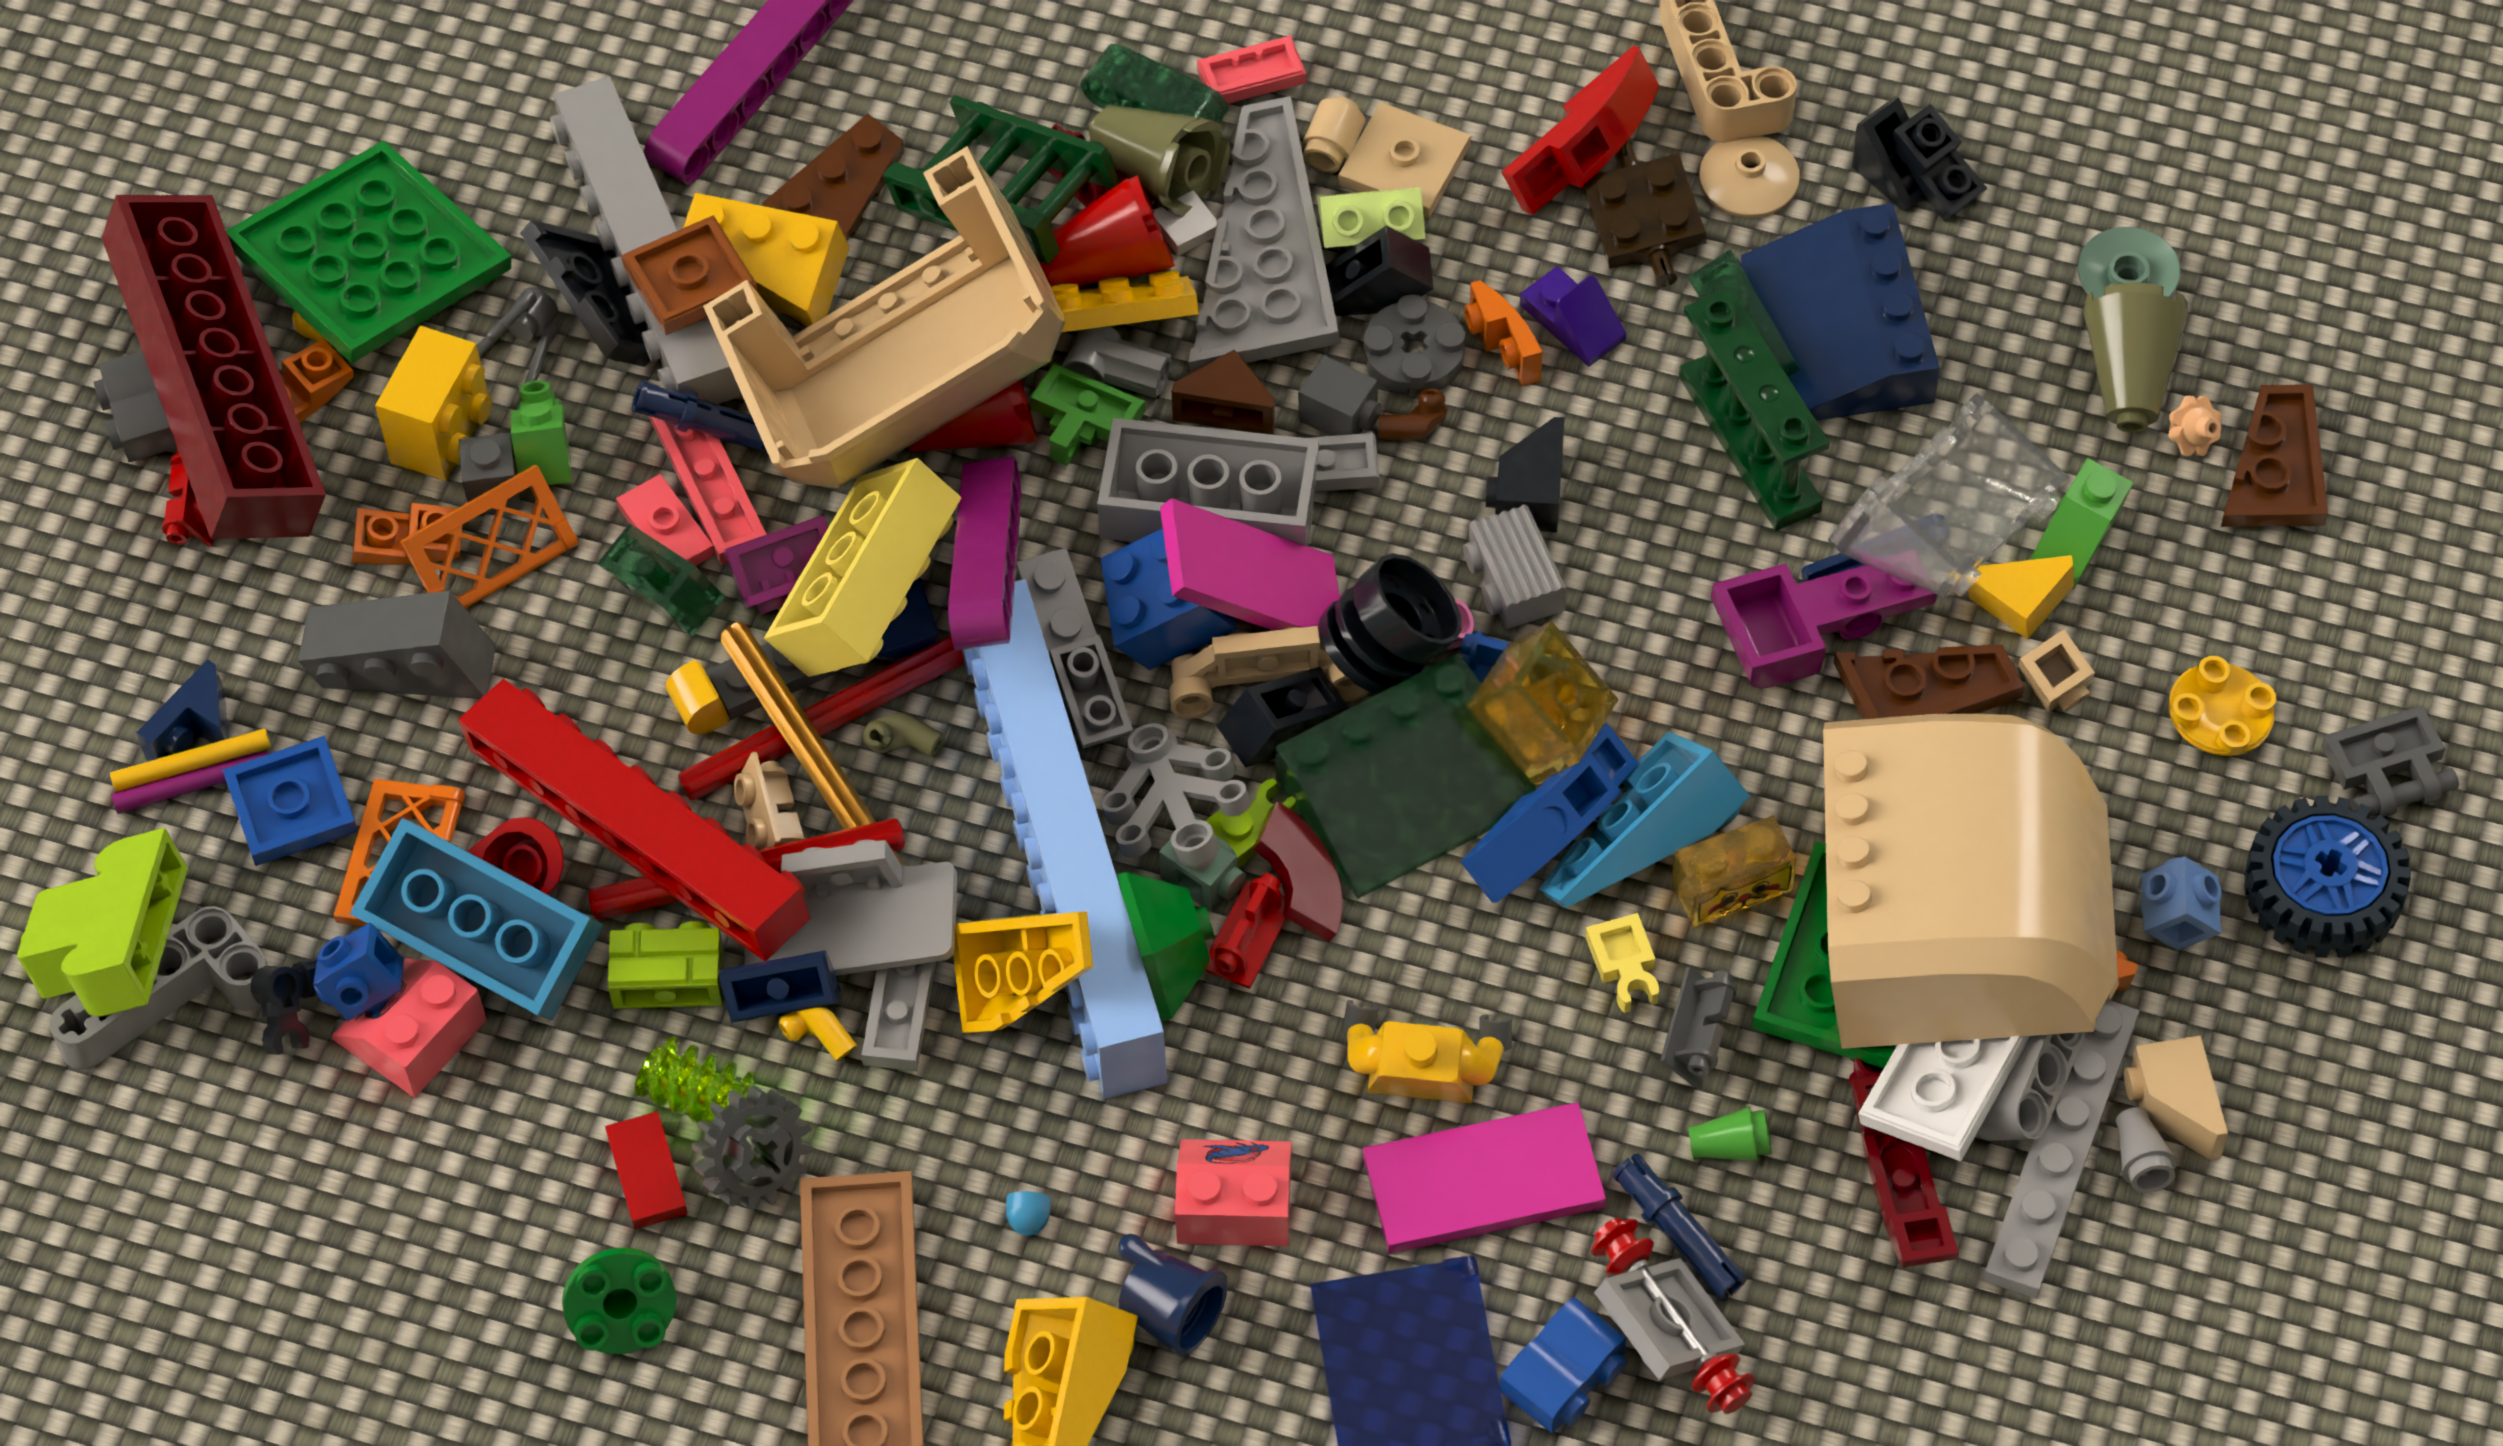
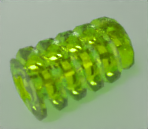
M671 1036L663 1047H657L645 1059L639 1070L634 1087V1092L638 1097H646L650 1094V1100L655 1105L664 1106L669 1103V1108L677 1115H683L688 1112L692 1122L698 1124L699 1121L708 1120L711 1123L715 1115L712 1113L710 1105L713 1102L723 1108L730 1105L728 1095L729 1091L732 1090L747 1098L749 1087L756 1084L757 1075L755 1072L749 1071L740 1082H736L737 1064L733 1062L728 1063L719 1074L716 1072L717 1055L709 1054L703 1063L699 1065L697 1064L698 1046L690 1045L682 1056L677 1055L680 1040L676 1036Z

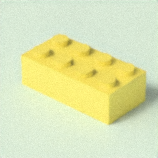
M918 458L859 476L764 639L808 677L831 671L836 672L842 668L870 662L876 657L883 646L882 636L888 625L904 610L907 604L905 596L912 583L928 568L931 561L929 554L935 543L951 528L954 522L952 514L962 497Z

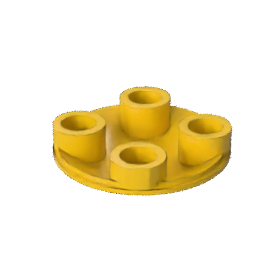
M2208 656L2203 658L2199 665L2188 669L2176 680L2169 696V713L2180 735L2196 748L2221 756L2240 755L2257 748L2271 732L2275 719L2274 705L2276 693L2271 686L2261 682L2249 671L2229 664L2219 656Z

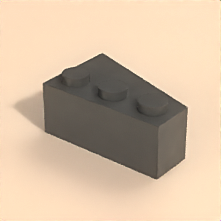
M449 590L309 607L298 662L322 688L481 699L488 693L496 645Z

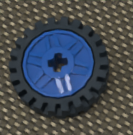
M2316 796L2313 805L2309 806L2305 797L2295 800L2291 810L2286 805L2280 807L2275 811L2273 819L2268 817L2262 823L2248 854L2244 875L2245 895H2249L2248 906L2251 913H2259L2258 924L2264 931L2272 927L2275 928L2273 939L2282 945L2289 938L2295 940L2293 950L2305 954L2308 945L2315 947V957L2322 958L2328 957L2330 949L2336 950L2338 958L2350 956L2354 946L2359 953L2370 949L2373 940L2379 943L2387 936L2390 928H2394L2406 902L2411 880V868L2408 867L2410 857L2407 848L2401 849L2402 837L2397 830L2388 833L2389 821L2381 814L2375 820H2371L2372 808L2361 803L2356 812L2349 810L2351 799L2339 797L2336 806H2329L2328 796Z

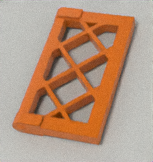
M537 465L531 466L400 541L427 593L446 591L444 587L448 573L475 580L473 588L456 597L465 609L579 545L576 534L562 513ZM530 487L536 498L532 514L505 507L507 499ZM491 508L496 509L487 540L461 532L462 525ZM541 510L546 518L540 517ZM504 512L530 519L522 549L495 542ZM538 521L549 524L557 540L531 553L530 548ZM445 534H451L443 564L430 562L423 547ZM459 537L485 544L477 575L450 568ZM493 547L520 554L517 563L490 578H485ZM435 569L441 570V571H440V574H439V577H438V575H437Z
M374 778L334 912L336 923L365 926L367 924L351 915L350 912L359 897L361 886L367 883L376 866L375 864L367 869L375 840L382 836L388 844L391 839L388 832L398 826L401 818L409 820L415 817L423 828L452 842L460 810L466 796L464 790L452 786L436 784L431 786ZM387 800L405 803L406 809L381 823ZM431 806L445 807L440 826L432 829L421 812Z

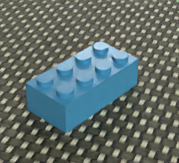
M403 817L350 912L354 917L367 924L371 922L378 930L530 1012L551 1021L554 1019L604 924Z

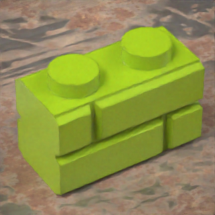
M699 921L685 922L677 929H656L653 925L647 923H633L626 926L624 930L610 931L608 989L613 1009L723 1005V989L718 972L724 969V946L720 929L717 927L711 928L708 924Z

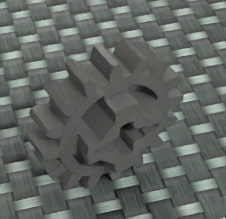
M750 1086L747 1098L735 1090L729 1091L728 1100L730 1105L723 1108L713 1102L710 1108L715 1115L714 1120L711 1123L699 1121L697 1127L705 1132L706 1136L704 1140L692 1143L691 1149L704 1156L703 1159L693 1165L694 1170L706 1178L703 1186L716 1196L719 1195L720 1199L733 1207L740 1202L750 1210L755 1209L759 1196L770 1205L776 1204L777 1195L775 1190L782 1187L792 1193L795 1188L793 1182L789 1179L793 1173L806 1174L808 1170L799 1162L800 1155L813 1152V1146L801 1139V1137L812 1130L811 1126L801 1118H798L802 1109L793 1102L786 1101V1097L776 1090L770 1089L766 1094L757 1086ZM747 1137L751 1139V1143L755 1146L753 1150L758 1154V1159L754 1157V1152L751 1150L752 1146L747 1141Z

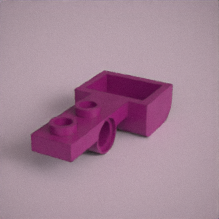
M1914 551L1799 584L1795 583L1785 563L1713 583L1711 600L1750 684L1755 688L1763 689L1818 673L1822 668L1826 651L1822 635L1838 631L1840 636L1846 640L1865 637L1877 630L1883 623L1884 618L1935 604L1938 591L1918 551Z

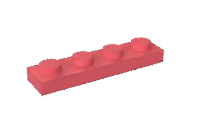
M648 416L708 539L713 544L714 552L720 564L728 563L724 549L767 535L720 439L690 429L687 432L675 430L674 424Z

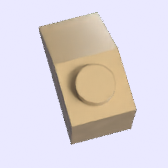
M2201 1036L2136 1045L2131 1066L2124 1069V1083L2129 1100H2137L2139 1107L2147 1110L2151 1122L2157 1129L2209 1160L2221 1159L2228 1131Z

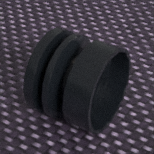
M1395 553L1380 557L1359 577L1354 587L1345 590L1337 601L1325 609L1319 619L1320 638L1327 654L1337 668L1355 685L1372 694L1391 696L1404 689L1412 678L1417 677L1422 672L1426 663L1435 660L1456 641L1462 630L1460 611L1454 597L1441 579L1420 562L1409 556Z

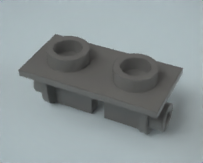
M1686 967L1660 1062L1697 1089L1701 1087L1703 1076H1707L1710 1069H1714L1717 1066V1053L1724 1027L1718 1024L1719 1020L1727 1019L1732 998L1737 993V986L1734 984V976L1729 972L1715 971L1713 977L1705 978L1693 968Z

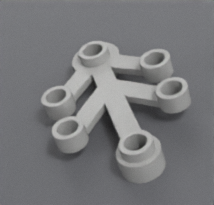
M1158 723L1140 726L1128 738L1126 756L1130 764L1129 768L1114 790L1107 793L1101 801L1107 821L1113 825H1122L1115 834L1120 851L1128 858H1135L1145 854L1152 844L1148 830L1166 805L1176 828L1171 836V844L1178 861L1192 870L1207 868L1215 861L1219 845L1211 825L1206 821L1195 819L1186 797L1217 802L1221 812L1227 816H1236L1244 813L1251 805V798L1244 782L1229 780L1236 772V766L1231 753L1225 748L1208 750L1180 745L1176 736L1168 731L1165 726ZM1171 765L1200 768L1203 770L1206 778L1175 773ZM1151 773L1155 782L1137 808L1133 797Z

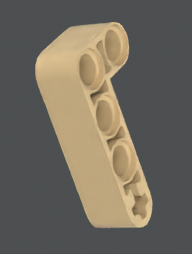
M1660 0L1659 18L1700 127L1707 137L1718 142H1728L1741 138L1777 133L1791 125L1797 90L1796 78L1791 72L1777 66L1742 72L1714 0Z

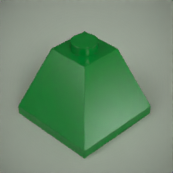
M1130 872L1117 874V880L1161 1022L1170 1020L1211 962L1205 940L1214 938L1215 935L1206 906L1195 909L1189 888Z

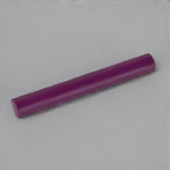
M263 750L113 793L111 796L117 815L224 783L226 779L222 769L267 755L268 751Z

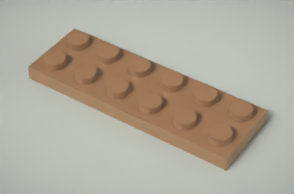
M901 1171L801 1178L800 1200L808 1446H924L912 1172Z

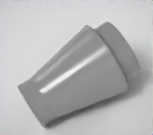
M2134 1107L2121 1112L2116 1118V1124L2119 1130L2123 1179L2130 1183L2135 1191L2141 1193L2156 1192L2167 1187L2175 1178L2174 1169L2177 1160L2151 1122L2147 1110L2141 1107Z

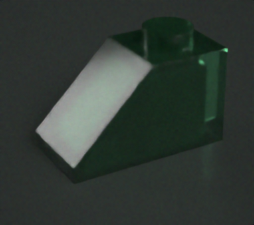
M630 523L597 563L605 572L656 613L692 637L725 597L695 565Z

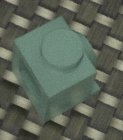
M1216 837L1219 848L1216 853V859L1210 866L1201 870H1192L1178 861L1170 839L1159 851L1162 880L1189 888L1192 900L1202 907L1206 906V909L1211 913L1224 898L1230 900L1239 892L1246 879V873L1237 868V856L1224 840Z

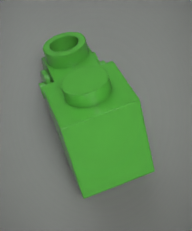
M535 380L524 383L519 388L520 395L519 404H516L517 410L511 411V438L517 472L519 474L531 466L537 465L548 485L572 482L571 455L564 420L566 418L565 407L560 404L559 398H555L554 391L550 389L548 382Z

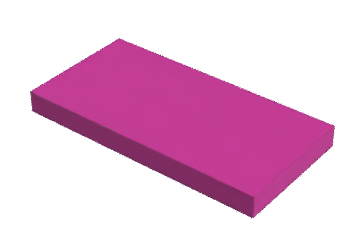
M1173 498L1160 507L1172 596L1273 631L1286 627L1318 626L1319 632L1320 617L1325 609L1340 597L1333 555Z
M1578 1102L1363 1148V1159L1388 1254L1606 1208L1605 1193Z

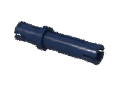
M641 380L640 385L637 386L632 402V412L674 424L675 430L687 432L688 429L699 431L768 454L750 414L699 399L698 393L686 390L683 394L659 387L644 380Z
M1639 1153L1632 1155L1631 1160L1627 1158L1617 1167L1613 1173V1178L1619 1182L1643 1210L1641 1217L1650 1226L1656 1225L1664 1233L1679 1253L1709 1285L1720 1301L1726 1300L1729 1296L1728 1293L1731 1296L1734 1295L1745 1284L1748 1277L1731 1261L1722 1248L1689 1213L1680 1201L1683 1196L1675 1187L1668 1188Z

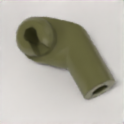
M900 712L876 719L867 724L863 731V741L866 746L877 753H887L911 746L930 757H935L944 744L945 735L910 715Z

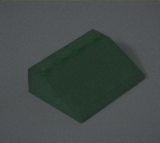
M1459 653L1275 746L1277 782L1288 798L1293 796L1296 799L1298 813L1319 837L1335 867L1357 899L1490 831L1521 796L1532 793L1537 789L1488 693Z

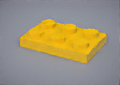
M1174 270L1152 273L1149 275V281L1129 284V278L1115 277L1100 280L1098 282L1099 288L1079 290L1078 284H1061L1051 287L1064 315L1065 323L1061 332L1199 314L1197 294L1189 277H1179V271Z

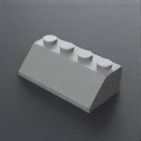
M1113 418L1097 502L1100 539L1135 542L1162 529L1160 507L1173 498L1308 546L1313 519L1319 439Z

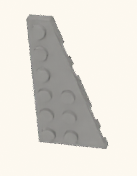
M1291 96L1249 104L1241 108L1232 151L1233 164L1229 181H1226L1222 216L1218 218L1205 279L1206 292L1202 309H1199L1196 322V340L1194 348H1191L1188 360L1190 373L1232 350H1235L1242 360L1248 363L1341 344Z

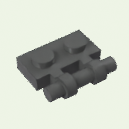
M2423 705L2324 735L2321 747L2343 790L2364 784L2368 792L2366 795L2351 800L2352 811L2356 812L2362 803L2372 808L2370 816L2376 815L2378 817L2381 814L2383 817L2396 814L2397 807L2420 801L2422 804L2438 801L2441 799L2442 793L2459 788L2457 774L2452 768L2435 773L2430 764L2442 760L2445 747ZM2408 770L2412 778L2411 781L2390 786L2386 778L2387 776Z

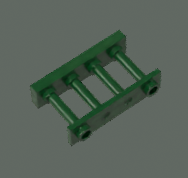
M955 95L949 103L960 128L924 168L915 169L894 161L882 174L897 210L957 231L939 207L923 173L966 146L969 148L974 141L991 147L979 160V163L990 178L1012 154L1029 161L1001 193L1010 204L1037 260L1049 264L1060 252L1052 232L1051 222L1088 181L1110 189L1120 183L1110 152L1107 147L1099 142L1086 141L991 108L986 103L973 102ZM1049 168L1067 173L1036 209H1027L1017 205Z
M1728 288L1684 306L1685 315L1706 346V355L1680 365L1679 379L1775 531L1822 512L1823 500L1802 469L1801 460L1829 449L1830 442L1732 289Z

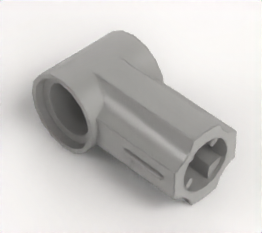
M1107 326L1078 330L1062 366L1101 383H1107L1157 398L1158 395H1162L1167 384L1172 360L1171 354L1122 340L1115 329Z

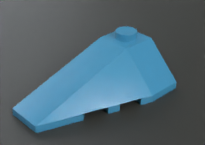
M1668 731L1637 761L1639 764L1623 780L1624 785L1627 787L1626 791L1614 805L1610 804L1596 818L1598 821L1597 829L1591 837L1581 838L1572 844L1539 890L1546 898L1567 908L1713 834L1717 829L1727 826L1738 816L1740 806L1751 796L1713 750Z

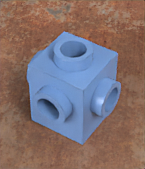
M2185 856L2169 859L2162 866L2141 874L2142 899L2140 908L2143 915L2144 932L2177 951L2221 934L2220 899L2222 892L2217 875Z

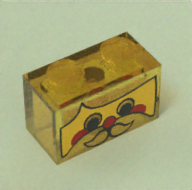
M1773 815L1676 850L1674 852L1672 885L1695 927L1793 891L1797 858Z

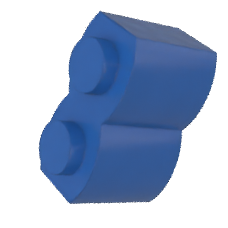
M1572 1297L1554 1314L1538 1336L1528 1343L1500 1376V1392L1549 1432L1553 1433L1563 1423L1570 1427L1581 1418L1591 1401L1587 1397L1588 1393L1600 1383L1605 1386L1610 1385L1624 1369L1627 1363V1359L1623 1357L1625 1354L1626 1337L1575 1297Z

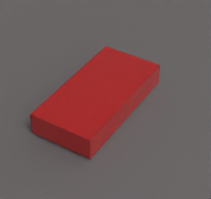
M656 1111L605 1126L634 1230L687 1215L686 1203L659 1112Z

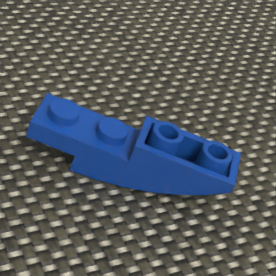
M1608 723L1594 727L1534 792L1521 796L1462 859L1461 864L1492 903L1499 902L1541 869L1590 825L1621 793L1618 786L1639 763Z

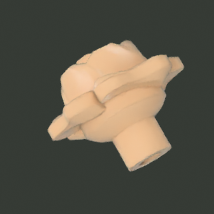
M2187 395L2183 398L2180 407L2169 415V439L2178 444L2180 453L2183 456H2191L2193 453L2197 456H2205L2210 445L2220 439L2221 413L2213 409L2207 396H2199L2196 399L2194 396Z

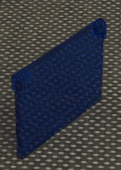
M1463 1256L1445 1259L1441 1263L1310 1284L1338 1446L1511 1445V1437L1508 1423L1505 1419L1479 1282L1480 1274L1476 1257Z

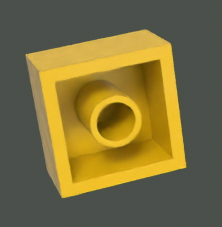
M420 325L375 405L391 464L443 481H447L455 464H461L459 439L470 438L476 426L485 423L492 406V398L488 395L484 378L485 368L481 365L476 343Z

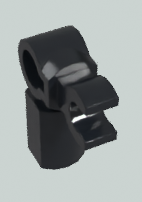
M317 958L294 963L292 967L264 966L253 975L251 993L253 998L260 1004L262 1017H266L268 1023L262 1037L263 1047L267 1054H284L282 1037L286 1031L290 1035L292 1048H308L309 1032L306 1026L298 1020L297 1012L301 1010L300 998L306 999L318 996L313 985Z

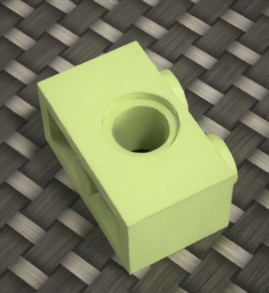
M1419 187L1317 196L1321 247L1357 245L1386 225L1414 240L1426 239L1422 191Z

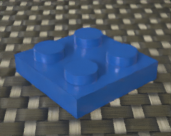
M325 736L222 769L255 866L358 832Z

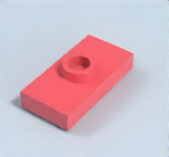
M1292 36L1197 60V72L1211 108L1306 84V71Z
M661 474L616 498L618 509L670 580L715 556L713 544Z

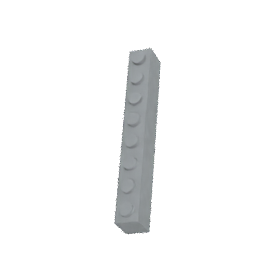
M608 76L553 94L557 115L551 116L550 122L559 145L567 143L570 148L569 151L565 152V157L573 179L582 178L585 186L580 187V192L588 215L598 214L600 222L595 223L597 234L604 252L612 249L616 258L611 259V265L620 288L629 286L632 293L626 295V299L634 323L637 325L644 322L647 331L642 332V338L651 361L660 359L663 368L658 369L662 388L683 394L686 390L698 393L699 399L716 405L741 397L742 393L709 318L707 317L665 335L623 266L621 255L676 232L677 228L611 77Z

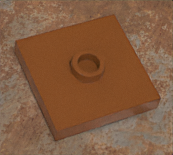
M714 215L621 255L625 270L665 335L707 318L708 316L703 306L745 280H748L758 293L757 283Z

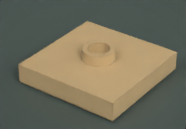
M1380 102L1354 146L1350 157L1346 160L1338 174V185L1355 192L1419 187L1422 191L1424 217L1430 219L1471 146V135Z

